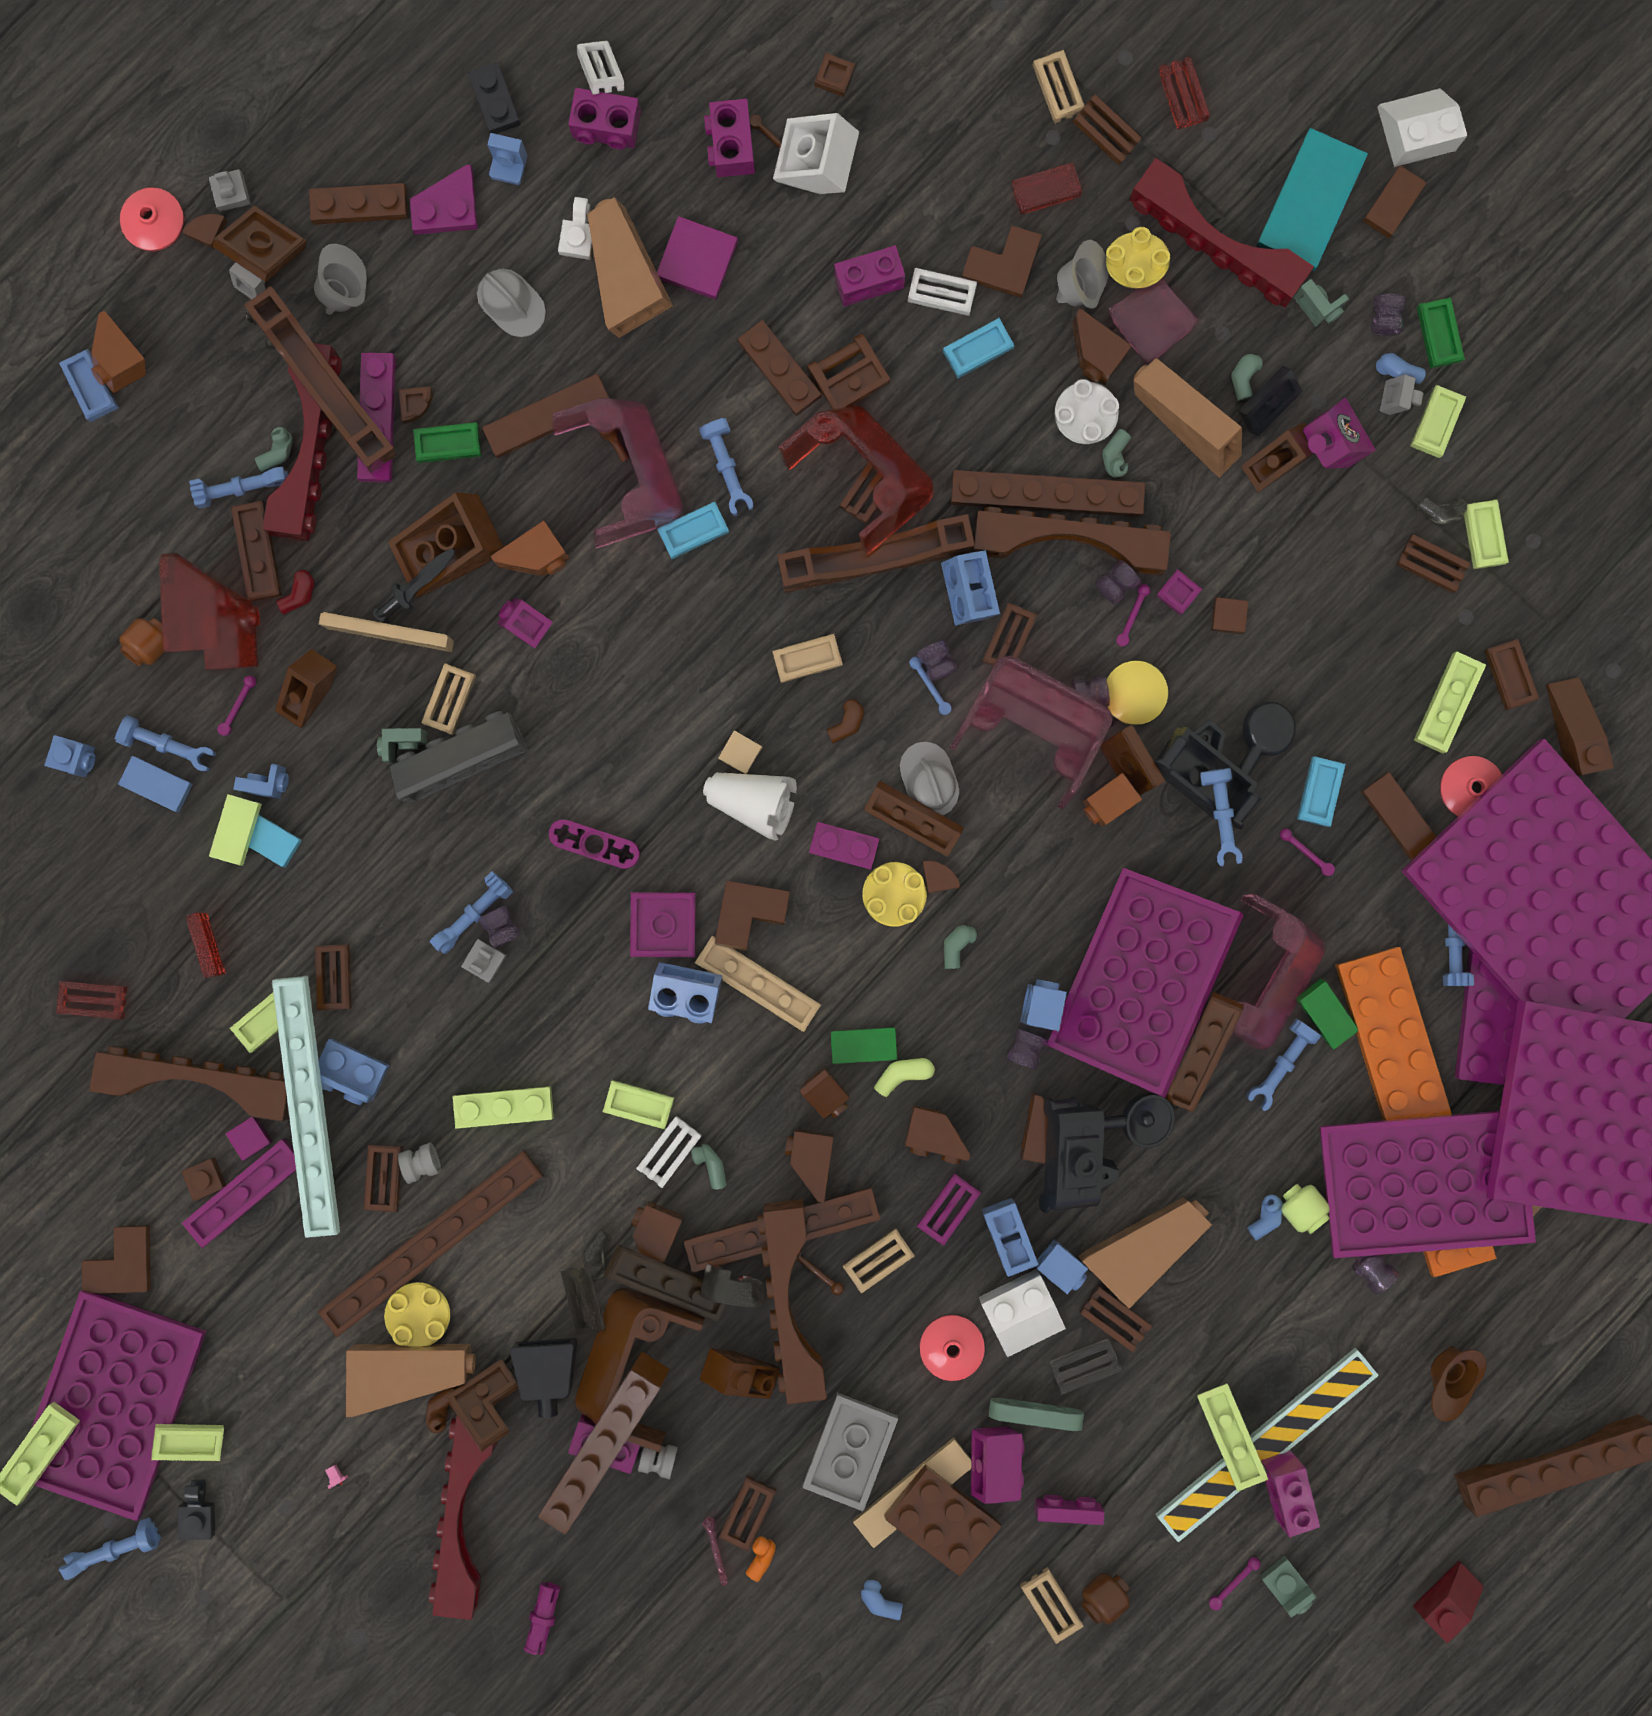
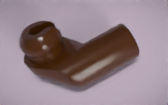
M850 699L846 701L843 705L845 711L842 722L826 729L832 744L859 731L864 717V708L857 700Z

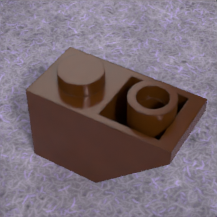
M913 1105L904 1140L905 1146L910 1147L909 1152L925 1157L929 1156V1152L941 1154L942 1161L960 1165L961 1160L969 1161L970 1153L946 1114L941 1111Z
M710 1348L699 1380L723 1395L770 1399L780 1368L735 1351Z

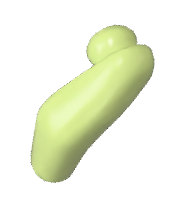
M926 1058L893 1062L884 1071L874 1089L887 1097L904 1081L927 1080L934 1075L935 1068L932 1062Z

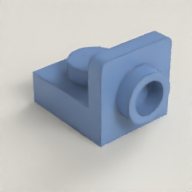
M490 133L487 145L493 157L489 172L490 178L520 185L528 156L522 140Z
M54 735L44 766L76 776L86 777L95 763V747Z
M271 764L268 782L267 776L248 773L247 779L235 778L233 790L281 799L282 792L284 793L287 789L289 777L285 767Z

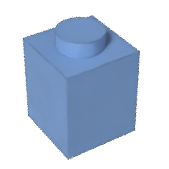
M1055 1239L1037 1259L1038 1266H1035L1037 1270L1066 1294L1072 1289L1074 1291L1078 1290L1087 1278L1085 1272L1088 1268Z

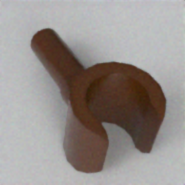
M608 416L607 418L612 425L611 428L603 431L598 422L596 423V428L602 439L609 441L621 461L625 462L629 457L617 437L618 428L614 420Z

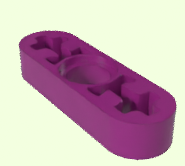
M564 819L554 822L549 829V839L558 848L622 869L633 868L640 860V850L630 840ZM565 825L569 826L568 832L579 836L580 829L585 830L579 841V850L574 848L577 844L576 841L565 839L564 843H560V837L556 835V831L558 829L563 830ZM592 835L600 836L604 842L603 849L596 854L590 853L586 848V841ZM610 839L616 841L612 846L614 848L624 850L626 845L630 846L629 852L634 854L633 859H627L624 864L620 862V856L610 853L609 860L605 859L604 857L610 849Z

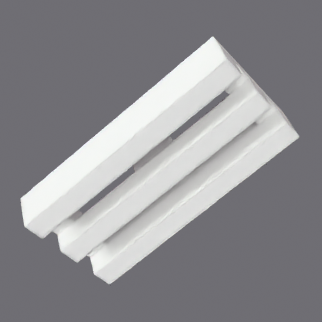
M608 41L577 45V55L593 95L599 94V88H604L605 93L612 92L613 86H616L618 91H624V80ZM597 50H602L612 77H607ZM587 52H590V55H591V58H592L593 63H594V65H595V68H596V71H597V73H598L599 79H597V77H596V74H595V72H594V69H593V67H592V64H591V61H590V59H589V56H588Z
M915 268L908 302L969 316L977 282ZM919 279H922L939 284L966 289L969 291L968 294H965L941 287H934L930 285L921 284L918 282ZM916 291L966 302V304L918 294Z
M676 1116L636 1169L646 1174L649 1179L655 1181L658 1186L663 1188L702 1135ZM678 1125L682 1130L651 1170L647 1167L648 1163ZM686 1134L691 1135V1140L664 1176H659L657 1174Z

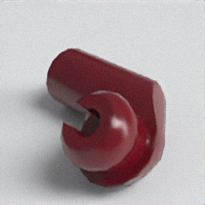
M297 571L293 577L291 594L276 600L283 615L311 601L315 583L314 578L308 571Z

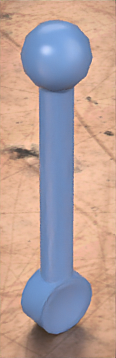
M912 657L909 664L913 669L917 670L937 701L939 713L948 715L951 712V705L943 701L922 668V660L919 657Z

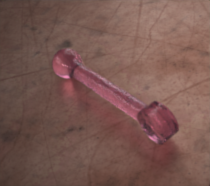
M706 1518L703 1521V1528L708 1531L721 1586L728 1584L714 1532L715 1521L712 1518Z

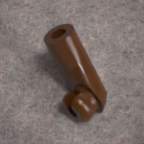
M457 1386L441 1391L428 1401L426 1425L432 1433L437 1434L445 1430L449 1406L445 1396L458 1388Z

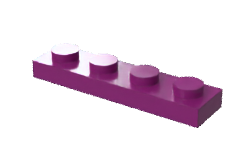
M361 353L360 406L374 421L393 447L396 357L393 353ZM358 458L357 479L360 482L392 483L393 458L371 474Z
M286 1138L281 1139L181 1223L201 1248L211 1243L296 1171L294 1148Z

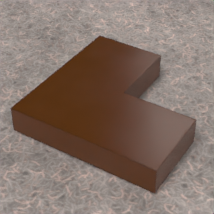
M1011 225L1002 255L971 246L962 278L976 281L978 285L1022 298L1042 235Z
M726 881L715 945L747 951L752 920L784 925L790 892Z
M150 1225L114 1227V1259H86L82 1261V1290L92 1294L150 1291Z
M502 1359L445 1396L446 1401L480 1452L509 1434V1429L493 1406L518 1390L519 1387L517 1380Z

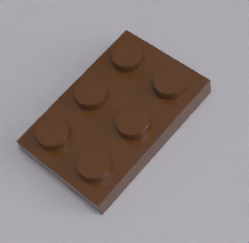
M926 1464L884 1514L887 1522L960 1577L1002 1527L999 1520Z

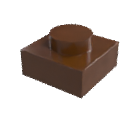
M215 1158L181 1171L193 1201L222 1190L226 1186Z

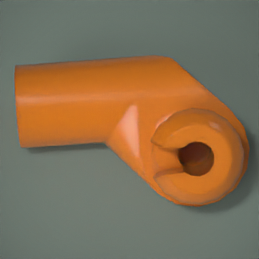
M763 1536L758 1537L754 1541L752 1548L757 1555L745 1572L755 1582L761 1580L770 1566L776 1550L775 1543Z

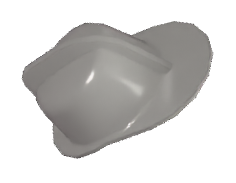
M1083 241L1078 247L1074 258L1059 270L1057 274L1059 291L1056 298L1058 303H1068L1075 307L1085 305L1090 309L1095 308L1099 303L1100 296L1108 280V270L1106 267V255L1096 241Z
M328 244L322 249L319 256L318 275L314 284L316 297L325 305V312L328 315L335 311L344 312L351 307H358L363 304L367 275L362 260L354 251L346 246Z
M498 269L484 276L477 291L478 303L483 311L502 330L512 336L526 337L537 332L544 323L546 314L544 302L539 294L519 274L512 270Z
M927 741L910 746L902 755L900 762L901 777L908 797L941 815H945L953 809L959 797V786L949 757L937 744Z

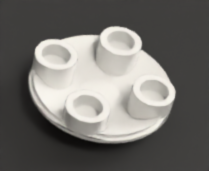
M1085 379L1077 381L1074 385L1063 391L1055 406V421L1059 430L1065 437L1080 444H1093L1108 437L1116 427L1119 417V403L1114 395L1106 387Z

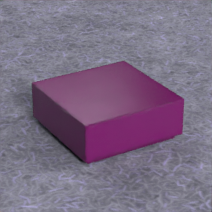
M1177 569L1156 596L1181 616L1201 592L1202 588Z
M250 1117L225 1134L242 1161L272 1143L271 1138L257 1117Z

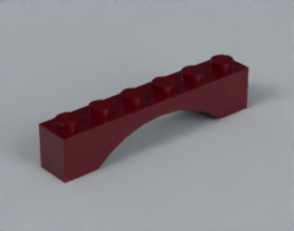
M1157 158L1153 160L1132 191L1129 201L1133 203L1134 208L1138 212L1154 217L1159 221L1160 226L1170 233L1175 232L1183 237L1190 248L1196 251H1203L1209 255L1215 265L1222 269H1229L1238 275L1237 277L1241 283L1248 287L1254 286L1264 293L1266 300L1274 305H1281L1285 308L1314 268L1313 265L1288 248L1265 249L1251 247L1236 242L1220 233L1204 219L1194 206L1186 190L1182 175Z
M313 343L336 375L339 376L342 364L337 352L330 345ZM288 366V373L296 385L302 402L304 416L303 440L299 456L290 474L280 487L267 498L262 530L274 537L309 542L310 533L315 532L317 524L314 508L315 502H319L321 498L322 486L319 483L320 471L324 470L326 466L327 455L324 451L325 439L330 438L332 424Z
M456 1416V1418H452L449 1428V1438L454 1439L453 1449L448 1451L445 1461V1471L450 1472L449 1482L444 1484L441 1494V1504L446 1506L445 1515L440 1517L437 1527V1537L442 1539L440 1550L437 1549L434 1555L433 1570L438 1572L436 1583L432 1582L430 1588L429 1603L434 1604L432 1616L472 1620L478 1609L481 1575L474 1565L466 1545L463 1529L464 1504L467 1490L475 1472L493 1453L498 1441L480 1452Z

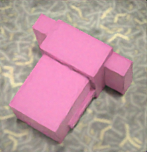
M333 1465L325 1470L330 1479L329 1489L335 1485H342V1481L349 1478L348 1475L343 1476L337 1465Z

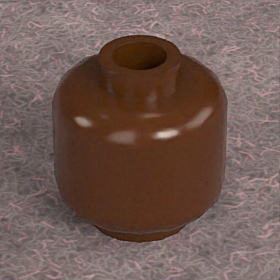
M1100 1573L1082 1590L1083 1601L1081 1606L1096 1624L1103 1622L1104 1624L1111 1625L1129 1609L1130 1600L1127 1593L1130 1589L1117 1574L1112 1578L1106 1573Z

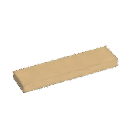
M321 613L319 625L329 630L452 652L454 644L452 638L445 634L332 613Z
M712 936L695 963L710 973L722 975L724 982L804 1032L821 1004L735 949L715 945L716 937Z
M954 1437L853 1519L854 1525L873 1548L897 1530L885 1520L884 1514L925 1464L951 1484L971 1469V1458Z

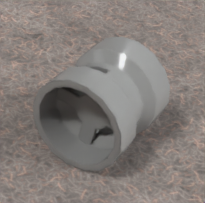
M432 1143L420 1146L419 1150L415 1151V1153L407 1150L398 1154L400 1170L408 1184L418 1181L421 1175L433 1176L441 1173L439 1157Z
M669 1444L665 1447L662 1446L656 1465L653 1464L657 1451L644 1447L638 1471L646 1474L652 1471L658 1473L662 1478L670 1479L678 1447Z

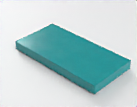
M1309 128L1256 246L1265 249L1288 248L1313 265L1312 271H1315L1368 153Z

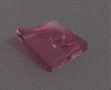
M1163 279L1151 286L1137 289L1108 309V314L1147 365L1155 358L1160 357L1194 329L1199 322Z

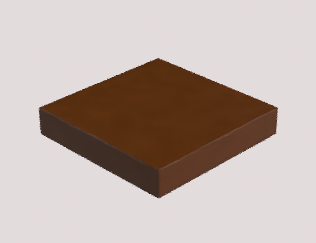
M253 206L213 239V247L267 282L306 248V240L256 206Z
M1133 725L1128 726L1100 744L1099 747L1115 774L1118 776L1123 773L1139 795L1165 782Z

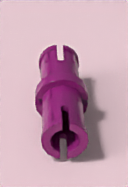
M546 1582L540 1583L535 1609L530 1612L529 1616L531 1624L524 1646V1651L533 1655H537V1653L544 1655L550 1627L554 1626L555 1623L554 1611L561 1589L555 1583L548 1582L547 1586Z

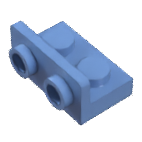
M332 1038L328 1039L319 1058L322 1089L332 1091L333 1088L345 1093L344 1099L357 1105H361L362 1102L368 1103L374 1100L390 1065Z

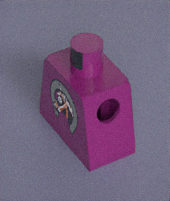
M1343 398L1318 415L1303 428V433L1308 440L1309 449L1317 455L1322 466L1326 469L1349 468L1376 451L1346 398Z

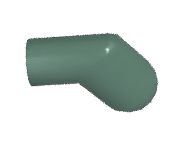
M1250 353L1243 356L1232 372L1231 378L1238 402L1247 401L1253 396L1249 380L1257 370H1261L1263 361L1258 355Z
M275 428L271 433L273 440L271 450L255 457L256 464L261 472L288 460L293 446V437L285 428Z
M1118 429L1102 451L1105 470L1112 477L1124 476L1128 471V463H1124L1122 450L1131 440V436L1122 429Z
M966 925L958 926L945 938V969L961 968L960 951L968 943H974L977 938V932L973 927H967Z
M701 1144L700 1147H693L691 1155L694 1164L699 1165L705 1162L711 1188L718 1190L726 1187L727 1182L723 1162L710 1145Z

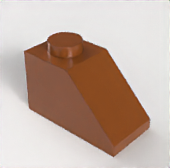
M105 311L98 314L91 352L93 362L91 371L101 385L106 384L113 393H116L146 375L145 359Z
M542 521L490 556L499 568L544 576L547 573L550 575L556 574L566 566L565 561L570 559L545 521Z
M1121 773L1083 800V803L1086 805L1083 811L1094 825L1099 823L1101 826H1105L1141 801L1142 798L1124 774Z

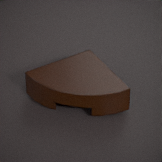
M217 214L201 215L190 221L182 233L190 239L215 249L213 247V239L223 231L227 219Z
M431 386L399 389L401 420L404 424L419 419L428 410L433 397Z
M935 861L922 862L928 893L960 888L957 877L947 866Z

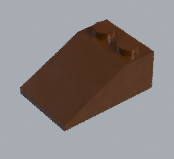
M458 492L453 493L388 541L407 583L435 557L449 549L455 550V554L447 566L431 582L417 591L414 595L415 598L432 592L484 566L492 560L491 555L504 547L479 495Z

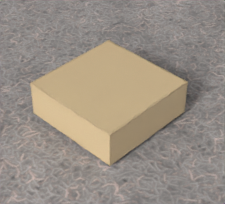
M734 731L718 759L747 774L760 753L762 746Z

